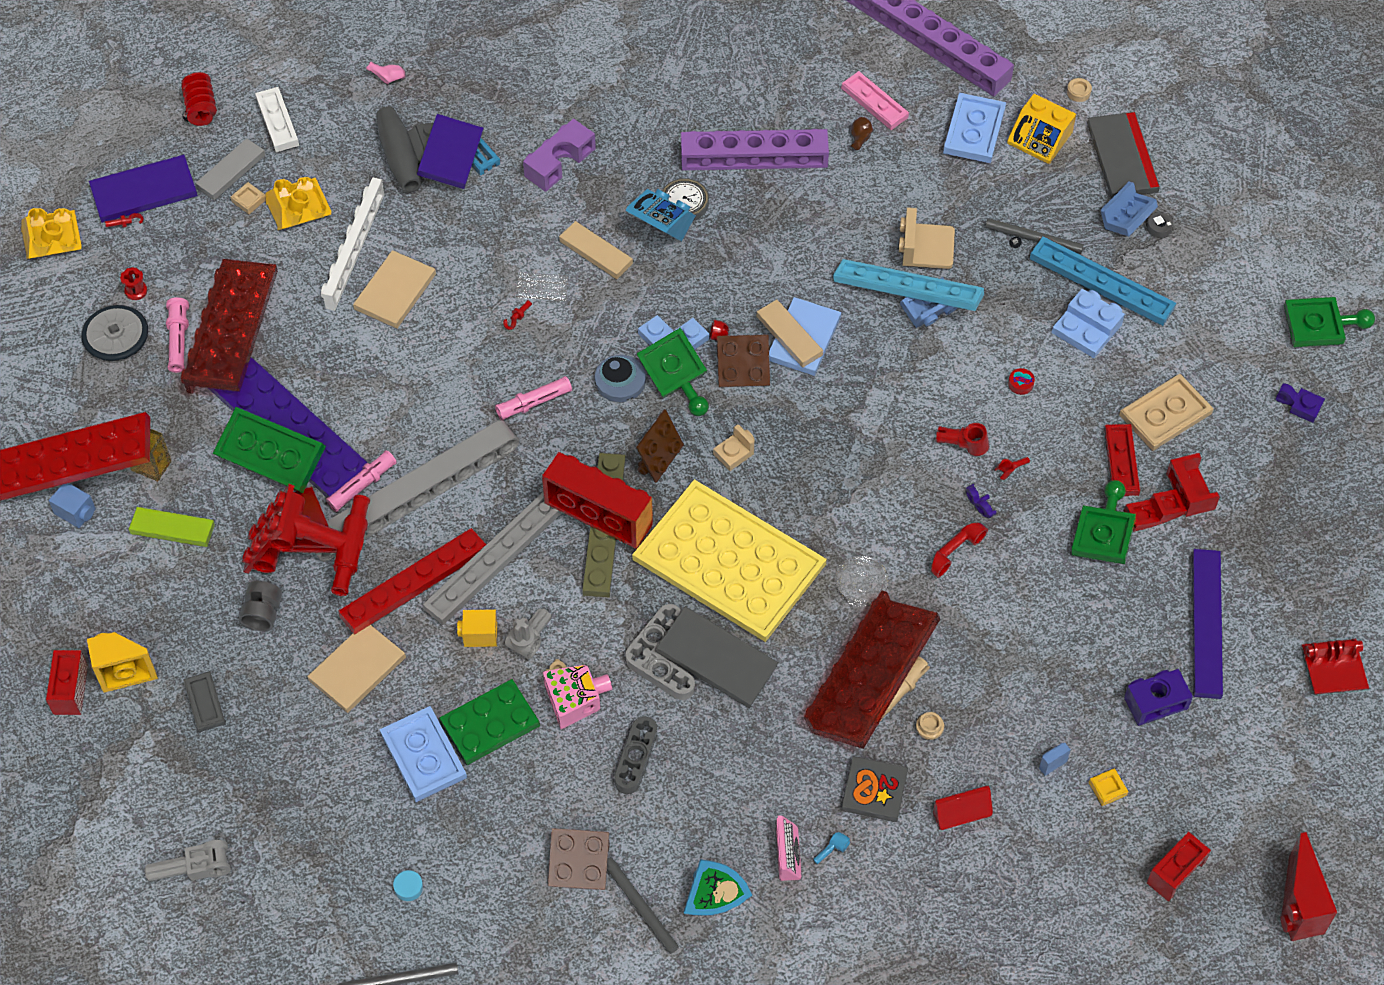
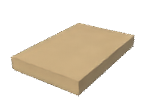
M392 250L354 302V310L398 329L436 275V270Z
M1178 374L1120 410L1119 416L1127 424H1131L1132 430L1154 451L1211 415L1214 408L1181 374Z
M369 625L357 634H352L307 677L314 686L345 712L349 713L406 658V655L373 626Z

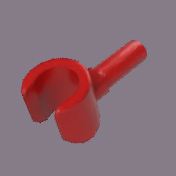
M1025 457L1013 462L1009 459H1003L994 470L1003 471L1004 473L1000 479L1005 480L1017 467L1030 463V459Z

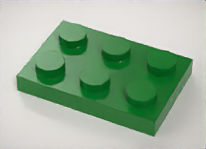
M513 679L439 717L441 725L466 765L540 727V721Z

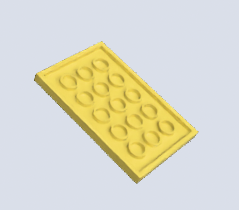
M695 479L632 554L635 562L764 642L769 639L825 567L827 561L826 558Z

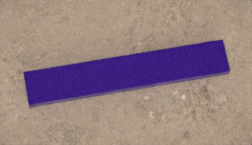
M1193 549L1194 697L1222 699L1221 551Z

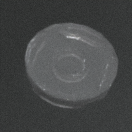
M854 556L846 559L839 565L835 574L837 593L839 592L846 603L856 607L873 605L874 602L883 599L888 590L889 575L885 567L878 560L869 556Z

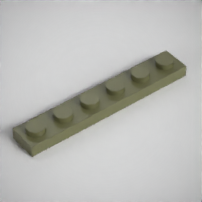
M599 453L598 469L612 478H619L623 481L626 455ZM591 526L583 596L610 598L617 539Z

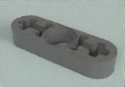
M642 716L633 722L615 773V786L623 794H632L640 787L657 738V724L650 717ZM647 726L649 727V732L645 733L643 743L639 741L640 730ZM639 749L644 753V757L639 761H633L628 757L629 752ZM629 768L633 769L632 781L624 784L623 779L627 777Z

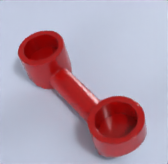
M971 523L963 527L958 534L936 551L931 565V573L937 578L943 576L952 564V561L947 557L966 540L970 541L973 545L980 543L986 536L988 529L981 523Z

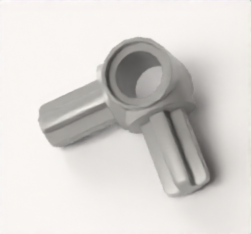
M543 608L538 609L529 622L524 617L520 620L516 618L513 621V628L506 637L505 646L523 657L531 659L540 647V633L551 620V614Z

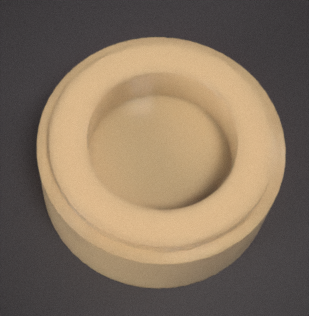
M1075 78L1068 84L1067 95L1073 101L1084 102L1089 99L1092 86L1085 79Z

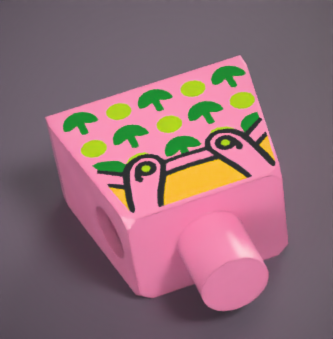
M586 665L543 672L544 686L560 729L597 712L600 709L599 694L612 690L608 674L592 679L589 668Z

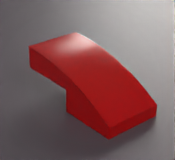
M1177 489L1154 493L1150 500L1126 504L1123 509L1126 513L1136 514L1133 532L1163 524L1187 512Z

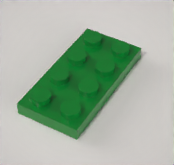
M235 407L213 454L284 486L292 484L294 485V490L303 493L326 446L321 442Z

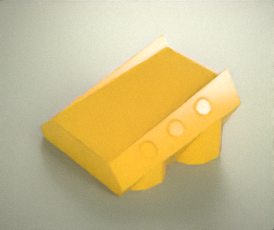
M301 177L293 184L285 179L276 180L273 189L265 193L266 205H268L277 224V231L331 215V209L316 178Z
M32 208L28 212V216L21 221L26 259L80 250L82 247L75 210L69 211L65 208H58L53 213L47 214L41 208Z

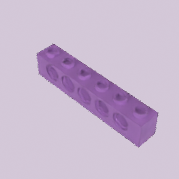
M827 129L681 132L682 170L828 168L829 147Z

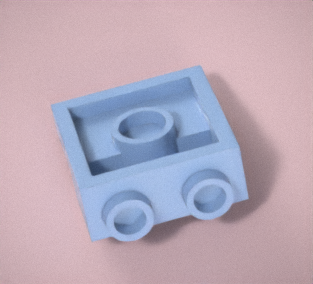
M1081 289L1068 304L1067 311L1053 326L1052 333L1092 358H1095L1122 326L1125 314L1116 303L1107 304L1102 301L1096 291L1089 290L1087 292Z

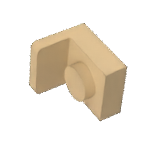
M737 424L733 427V435L713 449V455L731 471L754 455L755 439L748 430H744Z

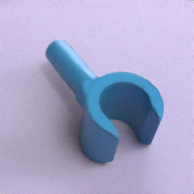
M835 833L826 848L813 858V861L819 864L835 848L843 853L850 844V838L843 833Z

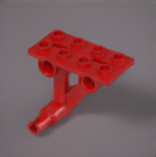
M288 484L284 491L279 490L274 503H269L266 513H261L257 525H252L248 534V539L251 540L250 547L245 549L242 557V562L245 563L243 572L249 574L252 569L263 573L274 572L280 552L336 553L333 564L336 573L331 592L337 596H346L349 592L351 577L358 569V560L364 543L365 531H367L368 527L366 514L370 499L364 495H355L353 497L350 515L345 518L341 532L311 521L310 517L303 515L305 498L294 493V485Z

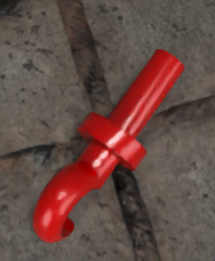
M133 213L128 218L121 215L120 219L105 221V227L121 225L122 228L127 227L126 224L132 223V219L139 218V223L141 224L144 218L139 213Z
M527 300L520 308H515L512 311L513 315L510 317L512 323L510 326L507 324V319H504L503 325L507 330L515 328L517 319L521 320L524 317L523 313L532 305L531 301Z

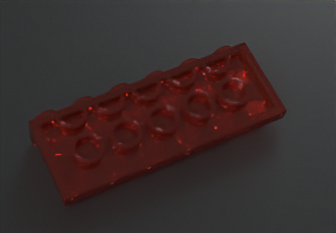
M222 259L220 268H217L215 271L214 286L208 292L207 307L202 310L200 328H196L194 346L188 352L187 367L183 368L181 373V382L185 385L188 394H193L195 387L240 392L278 273L276 264Z
M881 590L878 597L873 600L867 615L859 623L858 629L851 641L846 644L845 651L840 659L834 664L826 682L821 685L815 700L806 710L804 719L811 733L864 749L939 623L940 617L938 613L891 601L888 593Z

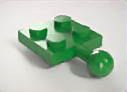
M1336 297L1285 300L1284 303L1293 347L1344 344L1346 337L1343 325H1357L1361 329H1368L1375 323V315L1369 309H1361L1355 315H1340Z
M681 327L637 353V357L663 399L682 388L689 400L688 409L690 413L694 416H703L707 413L709 409L708 401L704 397L698 396L691 385L692 381L706 374L707 369Z
M1112 480L1104 488V493L1107 497L1105 509L1083 505L1072 546L1073 556L1119 564L1126 563L1136 522V514L1116 511L1117 503L1124 497L1126 489L1122 482Z

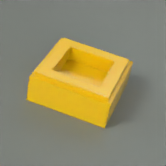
M1115 768L1089 780V785L1102 806L1121 799L1128 794V790Z

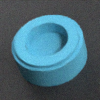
M407 870L399 873L394 879L393 887L399 899L413 901L421 895L423 883L418 873Z

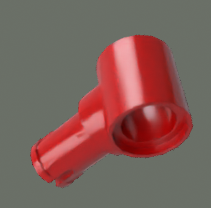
M972 423L966 428L962 427L961 429L938 427L937 443L959 445L960 448L967 449L974 456H981L989 450L990 443L987 430L980 423ZM975 438H981L978 441H972Z

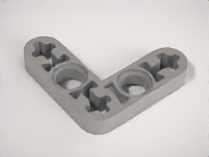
M667 604L658 610L627 648L626 664L632 671L674 698L686 700L692 697L695 692L693 676L655 652L657 646L681 613V609L678 606ZM672 614L675 615V620L670 619L665 624V615L668 617ZM656 632L662 638L659 642L652 643L646 637L648 634ZM643 651V660L638 658L634 661L633 655L638 656ZM658 666H663L668 670V673L663 677H657L652 671ZM686 682L687 689L683 687L679 690L678 683L682 685Z

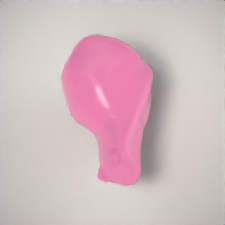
M370 62L366 67L368 71L377 75L386 84L405 78V71L399 65L379 66Z

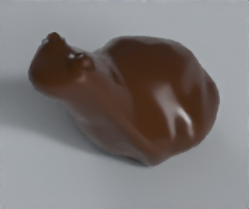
M859 117L852 123L851 135L854 141L851 147L855 150H860L861 146L868 141L873 132L869 119Z

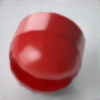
M713 320L710 340L717 341V336H728V325L725 322Z

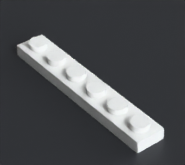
M372 178L369 187H365L361 206L358 205L355 210L354 222L347 228L345 243L339 247L336 264L333 263L331 265L330 278L327 283L323 284L321 289V297L324 298L326 309L335 311L384 197L382 179Z

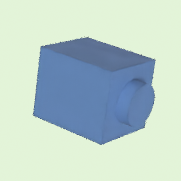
M70 483L61 485L48 500L55 515L77 528H80L84 522L90 520L96 509L91 496Z

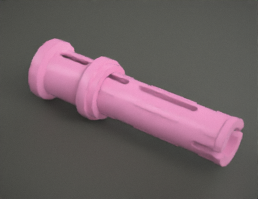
M176 297L166 302V308L168 309L166 327L169 330L168 370L178 373L185 369V330L189 326V321L186 318L189 302L186 299Z

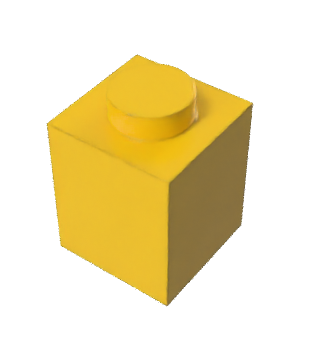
M463 610V619L457 622L458 637L463 638L464 647H497L498 622L496 610Z

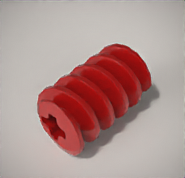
M203 72L192 73L184 77L181 83L187 119L196 126L208 125L212 122L213 116L217 112L211 77Z

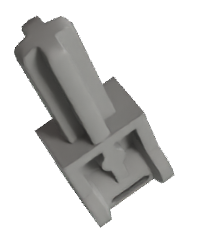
M212 840L201 845L184 848V857L145 866V876L148 881L187 874L190 880L194 881L208 877H221L231 871L230 864L227 863L226 858L228 843L224 840Z

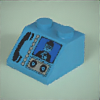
M649 189L645 190L626 208L625 211L681 242L696 216L689 212L691 208L689 205L680 200H677L676 204L669 201L670 195L659 189L656 192Z

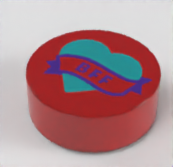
M1024 368L1012 371L1008 380L1010 390L1019 395L1031 392L1035 383L1033 373Z

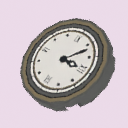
M679 178L669 182L662 190L670 195L669 201L676 204L677 200H680L691 207L689 212L696 215L694 220L702 217L709 207V193L705 186L696 180Z

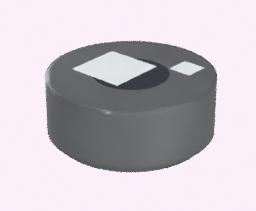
M1154 213L1149 217L1147 230L1155 237H1166L1172 231L1173 220L1165 213Z

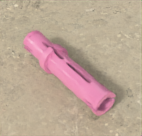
M564 376L525 394L518 393L515 395V398L495 405L497 415L500 420H504L520 412L524 414L529 411V408L571 392L572 386L569 379Z
M385 450L372 463H366L362 467L363 470L330 497L326 498L330 508L338 512L340 508L372 482H378L384 472L397 464L394 456Z

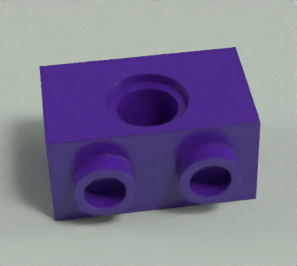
M1179 669L1170 672L1169 670H1163L1146 680L1143 678L1136 679L1128 685L1124 696L1138 726L1189 709L1193 698ZM1152 693H1159L1162 697H1155Z

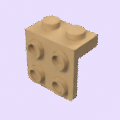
M907 208L906 218L901 217L900 232H904V237H900L899 252L903 253L902 266L952 268L954 227L917 224V208Z

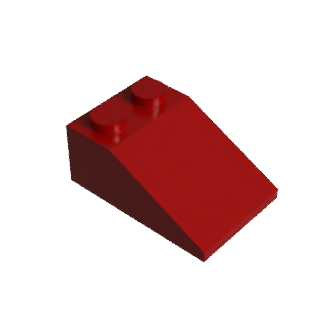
M1307 832L1300 834L1288 860L1281 925L1284 932L1289 933L1291 941L1325 934L1337 914Z

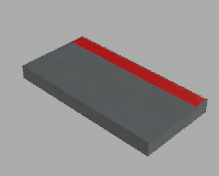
M1128 112L1088 118V128L1111 199L1129 181L1134 183L1136 193L1138 194L1158 193L1160 185L1136 113Z

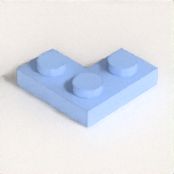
M658 315L638 328V335L649 346L673 332ZM694 318L680 326L694 350L709 340V333Z

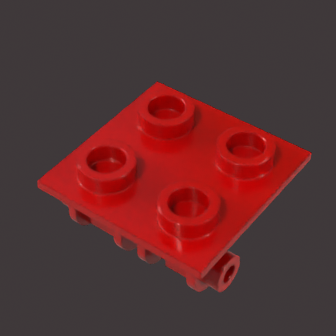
M1356 638L1350 640L1302 644L1314 695L1369 689L1359 653L1363 651L1362 641H1357Z

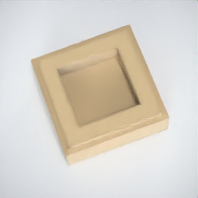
M247 182L231 196V201L244 212L250 214L266 201V195Z

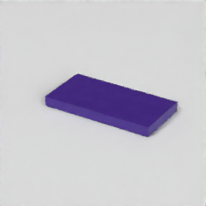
M185 155L89 181L101 223L118 219L121 215L128 216L133 213H139L198 196Z

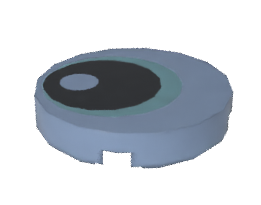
M626 355L610 356L603 360L596 368L594 376L595 385L601 396L614 402H626L627 399L638 397L644 390L646 383L644 367L638 360Z

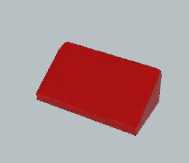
M983 786L936 800L933 815L938 828L945 830L991 817L993 808L990 787Z

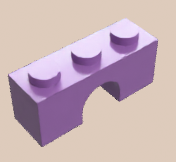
M573 118L568 124L561 126L558 132L550 139H546L535 152L526 156L523 161L524 177L543 191H548L562 178V164L558 159L569 157L580 163L596 149L595 133Z

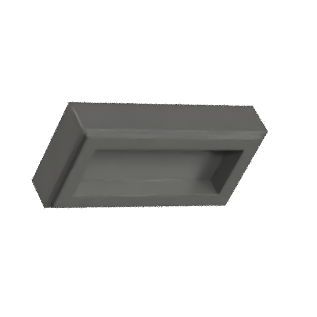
M211 672L183 679L198 732L225 725L226 722Z

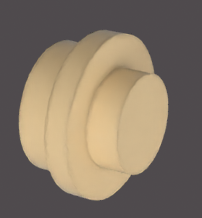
M927 712L918 718L916 730L925 739H936L944 731V722L938 714Z

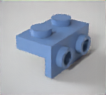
M1129 181L1101 209L1104 228L1129 237L1158 207L1157 200L1136 193L1134 183Z
M906 297L900 302L901 307L915 328L923 324L927 327L939 319L938 316L945 312L948 315L958 308Z

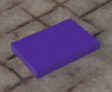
M437 114L417 175L465 189L484 128Z

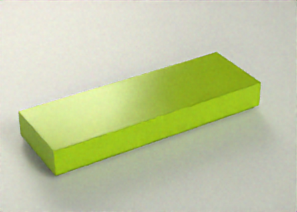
M136 507L129 532L139 536L208 547L215 523L211 519Z

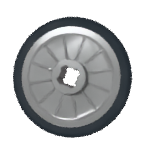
M125 305L107 306L96 311L87 319L82 328V343L85 349L98 359L106 361L122 360L138 352L145 344L148 337V324L145 317L132 307Z

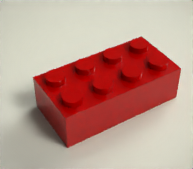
M558 452L542 475L545 504L635 549L638 548L653 525L652 497L647 492L641 489L636 490L626 485L621 479L612 478L604 474L597 467H589L572 455Z

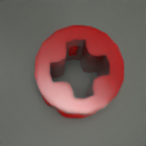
M131 267L121 273L120 279L121 283L125 285L124 291L127 298L131 300L144 298L148 290L143 282L142 271Z

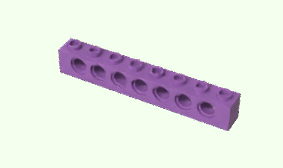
M847 0V2L993 97L1012 80L1014 64L992 51L988 46H984L973 39L969 34L959 30L952 23L945 21L932 10H928L917 3L916 0Z

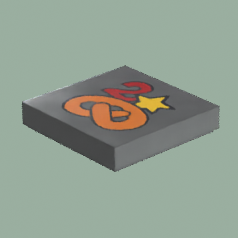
M853 756L841 811L897 822L908 768Z

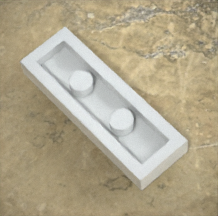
M279 87L255 93L275 151L279 152L299 146L298 138Z

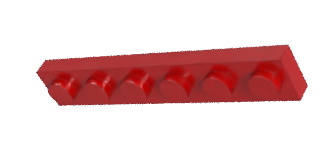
M470 528L338 610L339 617L354 635L462 568L486 546V543Z

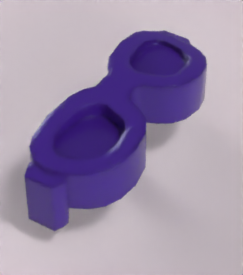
M974 484L966 487V495L969 501L982 516L991 518L996 515L997 512L992 510L991 506L986 502V500L990 499L988 494L980 498Z

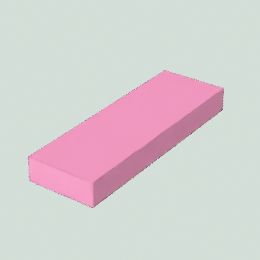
M860 71L842 83L841 89L890 130L908 119L909 112Z

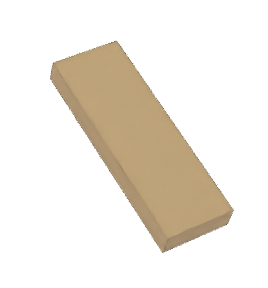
M576 221L559 236L562 244L615 279H618L633 264V258Z
M778 300L757 311L756 317L802 368L823 356V349Z

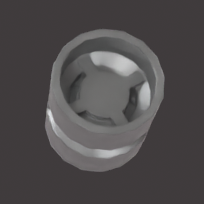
M265 581L250 582L244 597L245 603H243L239 614V622L243 626L255 631L272 630L277 615L276 610L282 598V590L276 585Z

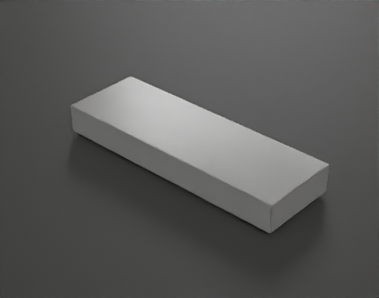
M246 138L195 183L197 189L211 199L216 200L265 156V151Z

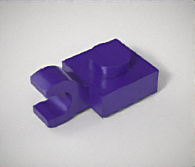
M1283 383L1275 400L1292 406L1290 413L1314 423L1325 398L1303 388L1297 393L1292 386Z

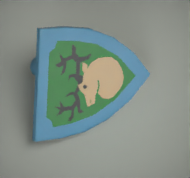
M700 859L697 870L693 874L694 880L683 913L691 915L723 913L742 904L752 896V893L744 879L729 866L715 861Z

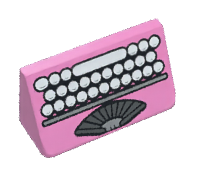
M778 816L776 819L779 879L781 881L800 880L802 876L798 827L785 817Z

